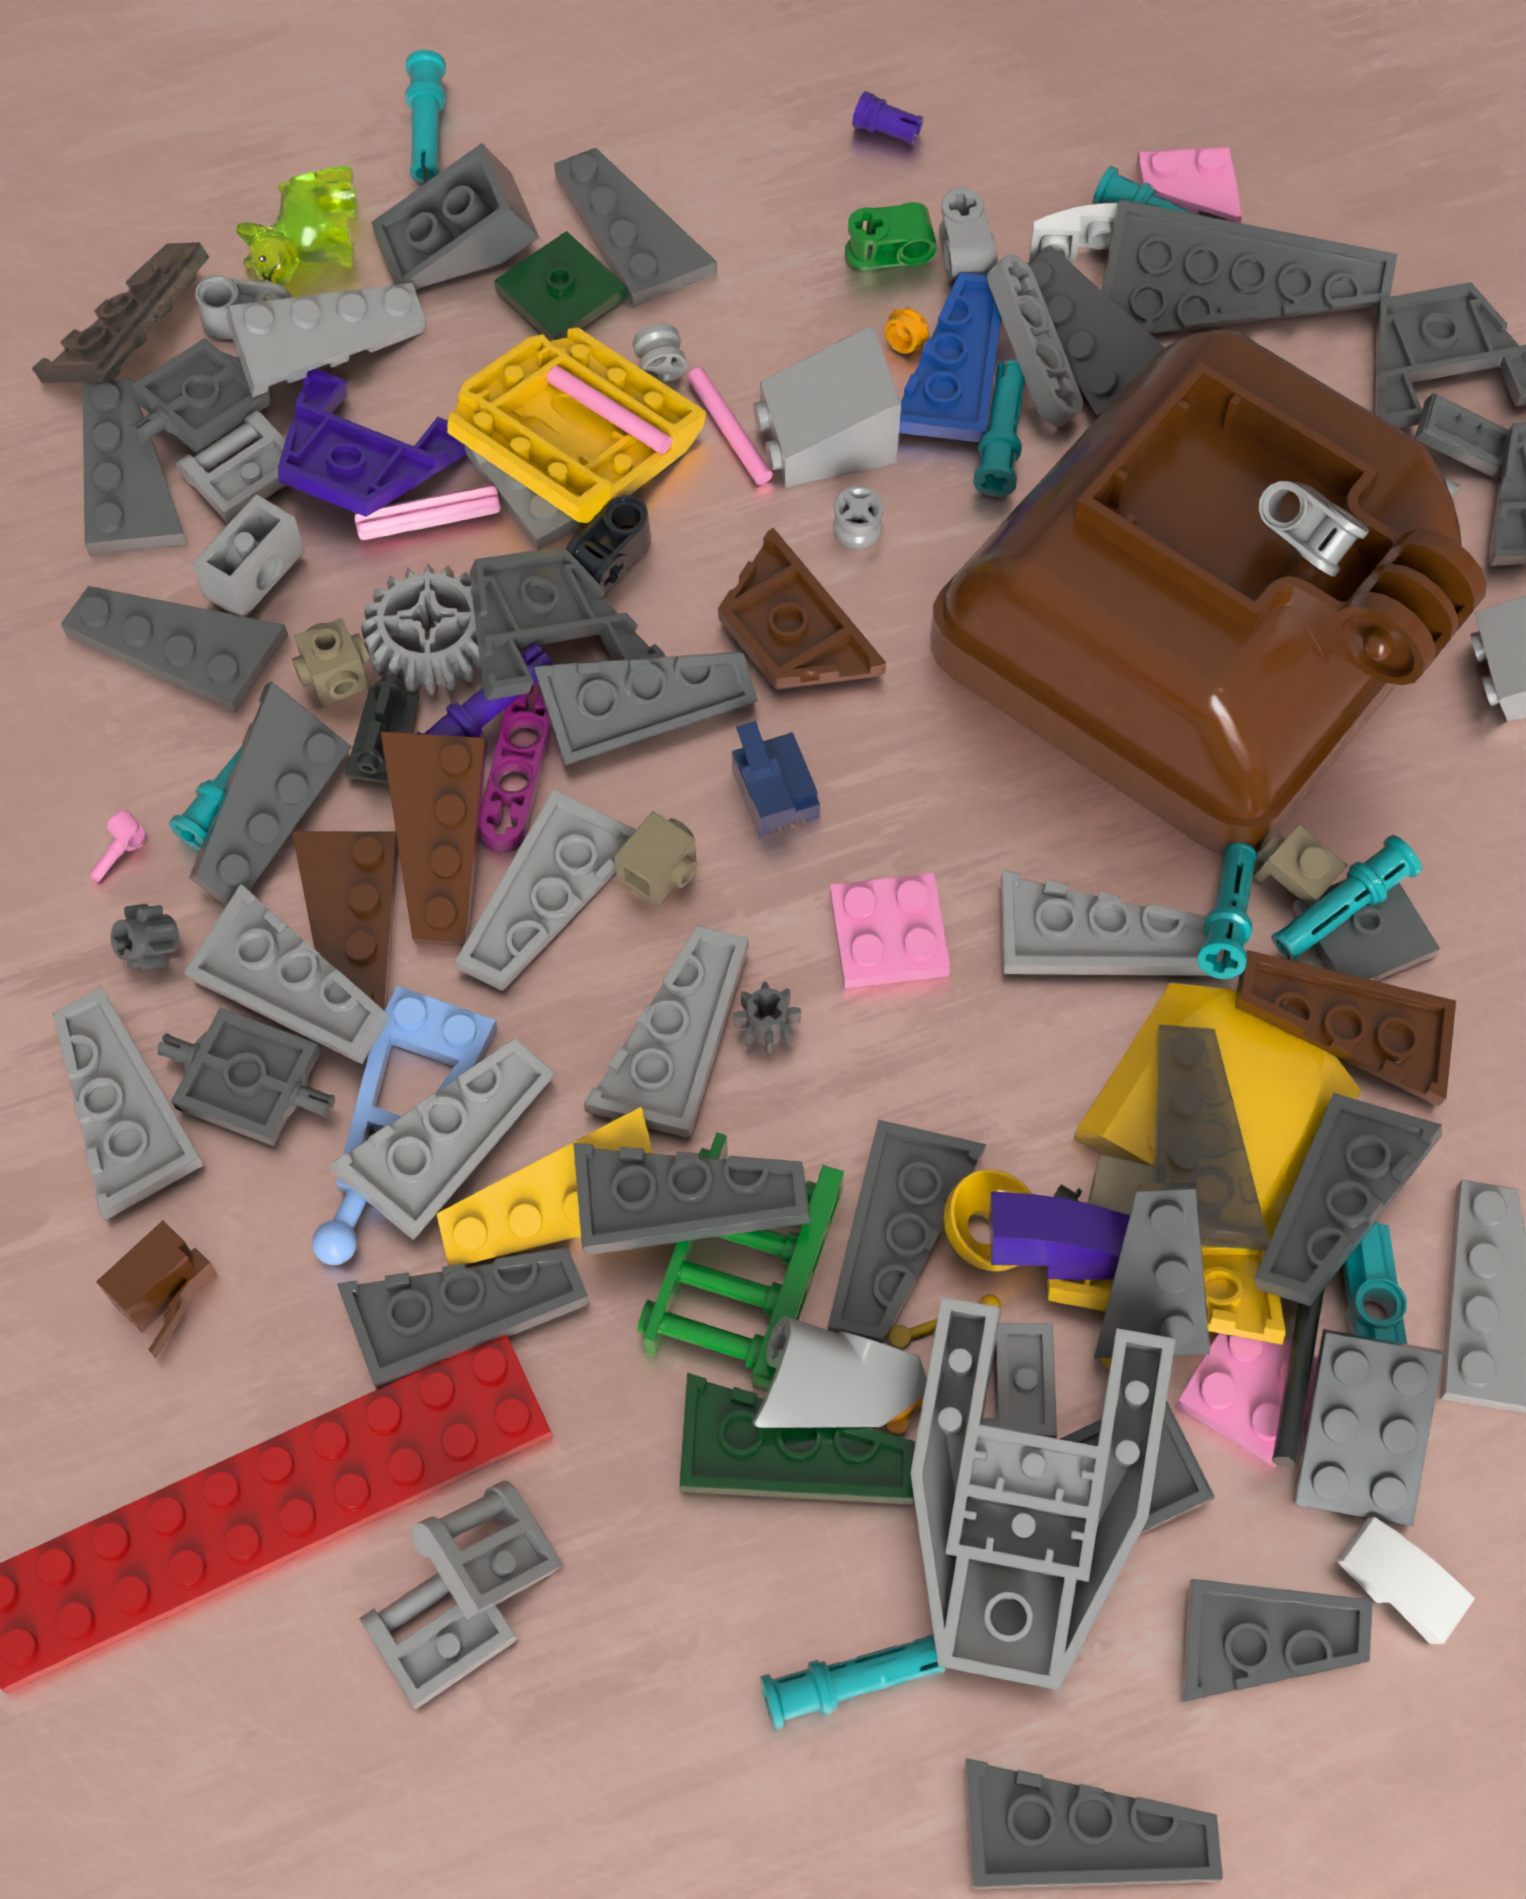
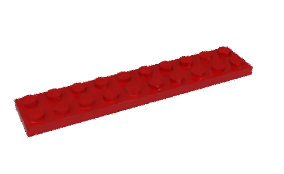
M507 1334L420 1369L1 1562L0 1689L5 1693H10L552 1438L549 1425Z

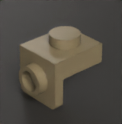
M1299 824L1286 839L1277 833L1257 856L1264 862V865L1253 877L1262 883L1269 874L1272 875L1308 907H1311L1345 870L1348 864Z

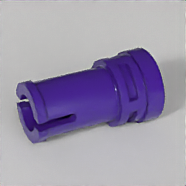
M864 91L855 108L852 126L860 130H869L871 133L879 131L908 142V144L913 146L917 141L915 135L919 136L924 118L923 116H917L888 105L885 99H880L874 94Z

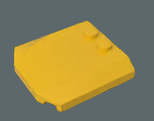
M576 327L568 329L567 338L549 341L544 334L528 337L464 381L458 393L456 408L454 412H450L448 417L447 433L577 522L590 523L612 499L622 495H631L686 453L704 427L706 411ZM558 365L672 437V444L665 454L658 453L548 383L547 376L550 370Z
M1170 983L1076 1129L1074 1139L1102 1155L1166 1169L1165 1183L1197 1182L1198 1202L1221 1215L1218 1221L1219 1224L1245 1239L1271 1240L1333 1093L1357 1100L1361 1089L1336 1056L1236 1008L1237 992L1232 989Z

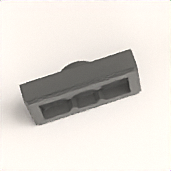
M1432 393L1424 401L1414 439L1486 475L1500 480L1508 429Z

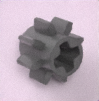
M147 904L124 907L126 919L116 921L111 929V945L115 954L120 959L127 960V967L129 969L141 967L142 970L165 967L166 963L163 954L175 952L179 942V931L174 919L168 914H163V907L161 905L148 906Z
M763 982L761 989L752 995L744 991L741 993V1005L744 1010L733 1013L734 1027L747 1028L744 1033V1045L746 1047L756 1043L764 1046L767 1053L770 1054L773 1051V1046L779 1044L782 1040L789 1044L794 1042V1030L790 1025H796L801 1022V1008H788L791 998L790 989L787 988L780 993L775 989L769 988L767 982ZM775 1015L777 1016V1019L775 1020L771 1016ZM758 1016H761L763 1020H759Z

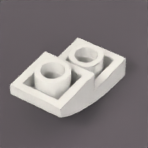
M1118 203L1075 207L1059 211L1033 223L1029 260L1034 259L1050 245L1069 262H1076L1078 247L1109 248Z
M1368 1517L1337 1560V1563L1376 1603L1390 1602L1430 1644H1444L1475 1599L1455 1578L1425 1552L1376 1517Z

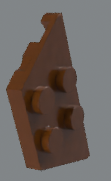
M774 528L767 531L763 538V546L753 562H747L739 575L738 585L734 589L729 590L718 607V619L763 675L777 690L878 677L884 674L886 661Z

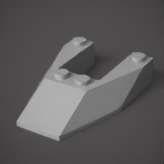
M941 1297L911 1467V1480L938 1666L1059 1690L1148 1519L1176 1339L1116 1329L1097 1446L982 1425L1000 1321V1308Z

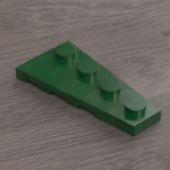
M687 1373L680 1492L913 1505L914 1494L911 1467L915 1441L870 1427L758 1428L753 1425L752 1421L764 1399L757 1397V1393L737 1387L730 1389L707 1382V1378Z

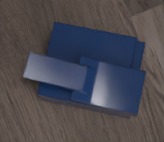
M756 721L737 726L736 730L743 748L732 751V772L758 836L762 837L771 834L773 829H775V832H778L779 827L784 830L785 825L790 828L791 823L796 826L798 821L800 824H803L804 819L806 822L820 818L818 791L793 732L763 741Z

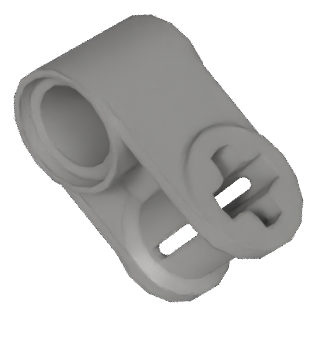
M961 187L952 189L942 199L941 212L943 220L939 226V238L943 249L947 278L949 282L956 281L959 272L988 275V272L998 263V255L994 236L990 232L983 200L972 189Z
M213 275L205 278L198 284L195 292L204 331L210 337L233 340L226 318L229 305L293 298L286 288L273 282H254L228 278L222 275Z
M1276 482L1264 490L1259 500V513L1264 523L1292 544L1306 560L1330 576L1335 577L1339 572V561L1356 539H1364L1369 533L1368 528L1353 515L1336 504L1331 503L1305 483ZM1294 492L1299 497L1300 511L1292 521L1288 522L1281 515L1280 503L1287 493Z

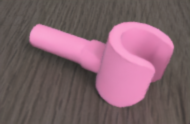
M127 810L120 811L114 815L108 823V831L115 840L109 845V849L88 874L97 882L101 881L119 856H122L125 851L138 849L146 841L145 829Z

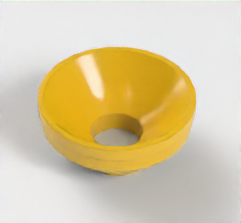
M983 1169L973 1172L962 1179L949 1194L944 1207L945 1231L950 1243L965 1261L982 1270L990 1272L1005 1271L1019 1265H991L990 1243H979L971 1236L968 1229V1220L970 1216L978 1215L989 1222L991 1192L1032 1194V1192L1022 1181L1007 1172L996 1169Z

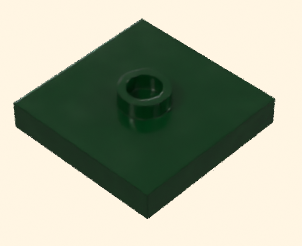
M567 231L494 280L496 291L541 334H544L549 341L567 338L568 329L584 328L628 297L627 286Z

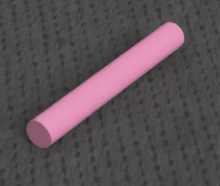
M558 365L550 370L547 376L548 383L658 453L665 454L672 444V437Z
M702 367L691 370L687 375L689 383L757 485L767 483L772 478L773 473Z

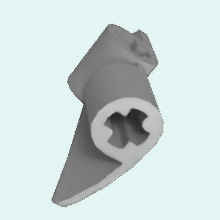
M785 1316L776 1323L768 1341L767 1363L770 1367L776 1368L768 1392L752 1422L758 1428L882 1427L924 1396L927 1377L918 1355L842 1331L835 1333Z

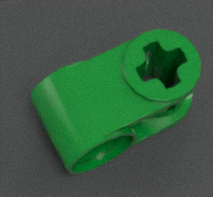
M909 202L897 206L878 208L864 207L854 211L848 219V232L851 239L848 240L845 246V259L854 269L872 271L901 266L917 267L930 262L938 252L928 208L921 203ZM864 221H867L866 231L862 229ZM868 248L872 250L870 258H867Z

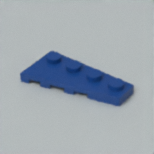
M959 272L940 312L938 324L922 350L921 360L904 388V396L900 402L899 433L979 442L980 438L986 433L1001 324V315L988 284V275Z

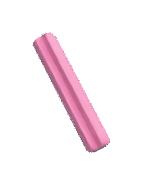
M486 485L384 506L368 517L355 513V524L360 539L369 540L496 514L500 511V501L496 487L494 485Z

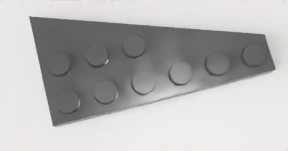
M1119 200L1115 211L1101 291L1151 335L1376 307L1379 305L1381 298L1390 297L1398 254Z

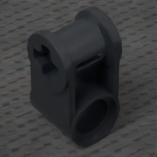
M622 495L615 497L608 502L606 507L585 529L579 531L570 540L566 547L571 555L605 589V593L611 591L619 583L626 571L651 546L652 538L646 505L635 496ZM627 525L635 526L631 529H620Z

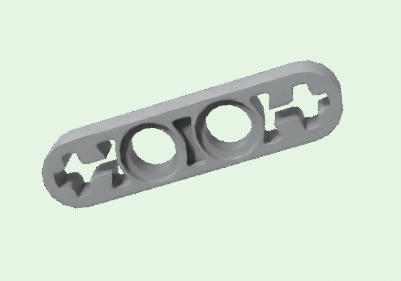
M1009 254L1002 258L988 272V284L1038 413L1049 424L1057 427L1064 426L1082 410V396L1031 267L1019 256ZM1023 315L1030 321L1031 324L1028 323V321L1023 317ZM1039 356L1046 362L1047 365H1045V364L1041 361V359L1039 358Z

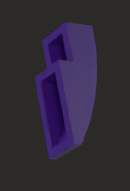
M991 1192L989 1211L991 1265L1046 1266L1047 1279L1114 1280L1130 1216L1100 1206L1065 1198L1029 1193Z

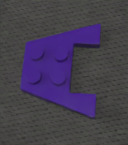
M315 368L308 371L307 377L303 378L302 391L298 394L295 404L293 423L289 426L278 465V482L368 517L465 456V445L447 433L448 420L440 417L434 420L419 441L412 446L332 414L347 396V381Z

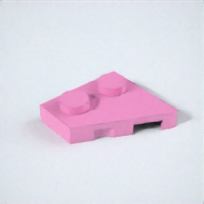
M1230 147L1138 152L1136 166L1140 185L1144 183L1153 185L1157 196L1196 215H1199L1201 210L1226 218L1227 221L1241 223L1242 212Z

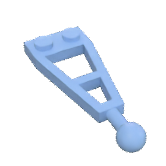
M397 985L385 1009L390 1019L368 1055L344 1154L349 1153L368 1140L370 1129L377 1132L402 1117L376 1107L392 1045L454 1067L436 1091L437 1093L456 1080L462 1073L484 1059L497 1031L496 1020ZM337 1177L336 1181L338 1189L346 1194L334 1219L320 1225L312 1238V1248L316 1257L329 1265L343 1264L354 1255L357 1248V1237L353 1229L367 1202L339 1177Z

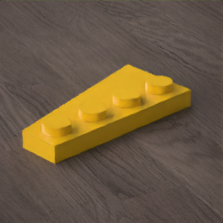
M642 1106L438 1212L437 1219L448 1266L474 1263L581 1236L574 1143L593 1144L595 1149L620 1151V1147L643 1148L645 1153H653Z
M1269 1239L1202 1240L1209 1331L1283 1345L1286 1330L1280 1297L1256 1289L1255 1275L1270 1243ZM1044 1266L1048 1301L1106 1311L1114 1280L1047 1279L1046 1266Z

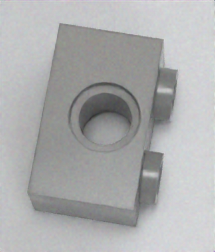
M256 494L192 563L203 596L231 614L246 617L305 552L296 518Z

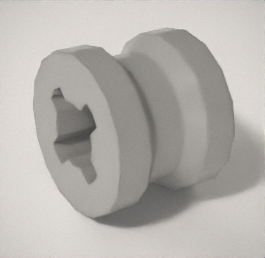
M664 323L653 324L643 328L633 338L635 354L641 359L639 368L664 384L677 380L685 373L687 360L684 352L679 349L681 339L675 327Z
M854 486L843 490L837 496L834 503L835 519L833 529L835 537L844 546L852 549H866L880 539L884 508L883 501L877 492L867 487ZM853 519L854 521H861V522H862V521H865V522H863V523H855V522H852L851 520Z

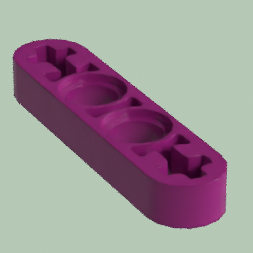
M537 682L531 686L527 694H531L533 688L538 687ZM540 693L536 698L535 713L528 711L527 694H522L505 708L481 807L479 823L484 844L490 850L498 853H510L517 850L529 831L552 732ZM521 728H530L539 734L537 741L525 747L515 745L511 742L510 738L516 730ZM511 772L523 773L529 779L526 786L518 791L505 790L500 786V781L506 774ZM504 805L510 808L509 813L512 827H507L504 834H497L495 827L500 826L502 823Z

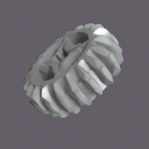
M427 564L424 573L417 575L407 567L406 578L401 581L389 575L387 582L389 590L375 588L373 595L374 603L365 604L364 615L366 620L362 621L361 626L362 636L365 640L364 645L370 660L373 662L374 669L379 675H393L402 682L405 681L407 690L412 694L420 685H426L427 692L433 696L436 685L445 684L453 692L456 686V679L461 678L471 683L474 677L472 669L481 670L471 580L467 572L455 578L454 571L451 570L449 565L440 574H436L434 569ZM431 620L434 621L435 627L431 628ZM430 631V638L427 640L426 632Z

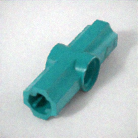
M1376 1221L1342 1265L1348 1303L1345 1309L1344 1321L1351 1334L1407 1344L1403 1319L1407 1310V1300L1404 1291L1398 1286L1389 1225H1382ZM1372 1301L1380 1304L1386 1311L1387 1319L1377 1320L1369 1316L1364 1309L1363 1302Z

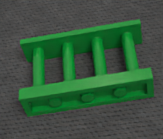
M716 1132L711 1149L701 1148L699 1152L700 1157L727 1159V1135ZM822 1165L817 1183L807 1180L806 1186L811 1223L802 1224L800 1233L790 1231L789 1235L764 1229L717 1236L780 1256L781 1263L789 1265L782 1284L773 1282L770 1287L690 1262L698 1239L677 1242L656 1302L647 1300L640 1315L637 1332L644 1334L645 1354L656 1357L664 1335L745 1360V1367L753 1369V1388L768 1392L776 1368L768 1365L766 1359L770 1335L776 1323L782 1317L787 1316L800 1320L843 1191L844 1171ZM682 1283L764 1308L763 1314L771 1317L765 1336L755 1334L752 1339L673 1314L672 1311Z

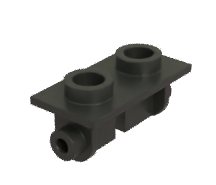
M384 675L381 681L376 682L374 687L369 688L345 777L389 784L381 732L410 733L420 698L418 694L404 692L401 687L402 681L398 677Z

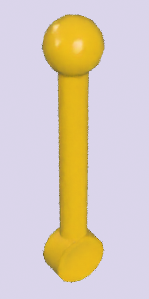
M992 1294L983 1296L979 1301V1304L1001 1308L1000 1300ZM937 1319L909 1329L902 1325L893 1327L889 1333L890 1345L900 1350L908 1348L912 1339L934 1332Z

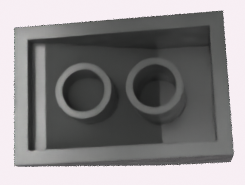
M483 143L371 222L395 284L413 283L415 289L503 264L540 238L512 173Z

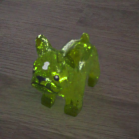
M346 166L327 168L295 176L288 182L280 183L278 190L281 193V203L276 223L269 228L251 222L239 223L236 227V233L250 248V254L243 260V265L246 268H254L259 279L281 286L289 283L295 275L296 269L301 264L312 265L336 261L345 267H354V243L349 242V217L356 216L357 214L356 189L352 188V183H354L352 168Z

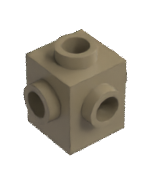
M342 618L329 623H318L310 627L306 632L294 636L300 656L292 658L294 668L303 687L312 685L321 707L369 689L362 665L370 662L367 649L359 633L350 636Z

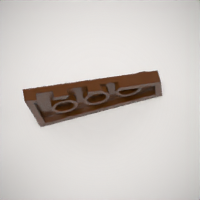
M381 732L412 939L415 943L464 946L469 937L487 749L485 738Z
M292 831L315 950L385 1011L388 1005L398 859L396 831Z
M1247 950L1246 968L1239 975L1236 1008L1438 1107L1446 1100L1456 1000Z

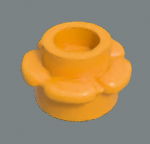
M908 307L903 310L899 308L893 310L889 315V321L884 327V335L888 344L895 351L903 354L910 353L914 349L916 351L921 350L929 338V328L923 315Z

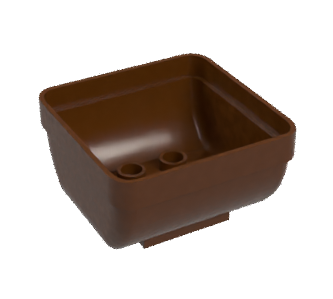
M1212 330L1183 337L1159 351L942 588L933 604L930 645L931 652L938 665L957 682L1201 846L1223 855L1226 846L1231 843L1240 842L1251 845L1256 853H1258L1280 831L1397 685L1415 683L1423 675L1485 598L1487 583L1479 564L1462 547L1460 525L1452 496L1435 460L1423 444L1245 335L1234 330ZM1279 481L1305 483L1331 503L1336 504L1353 515L1368 528L1369 533L1365 538H1357L1339 561L1340 570L1335 577L1328 575L1311 564L1292 544L1268 527L1261 519L1259 500L1264 490L1271 484ZM1294 492L1287 493L1280 503L1281 515L1289 522L1300 511L1299 497Z

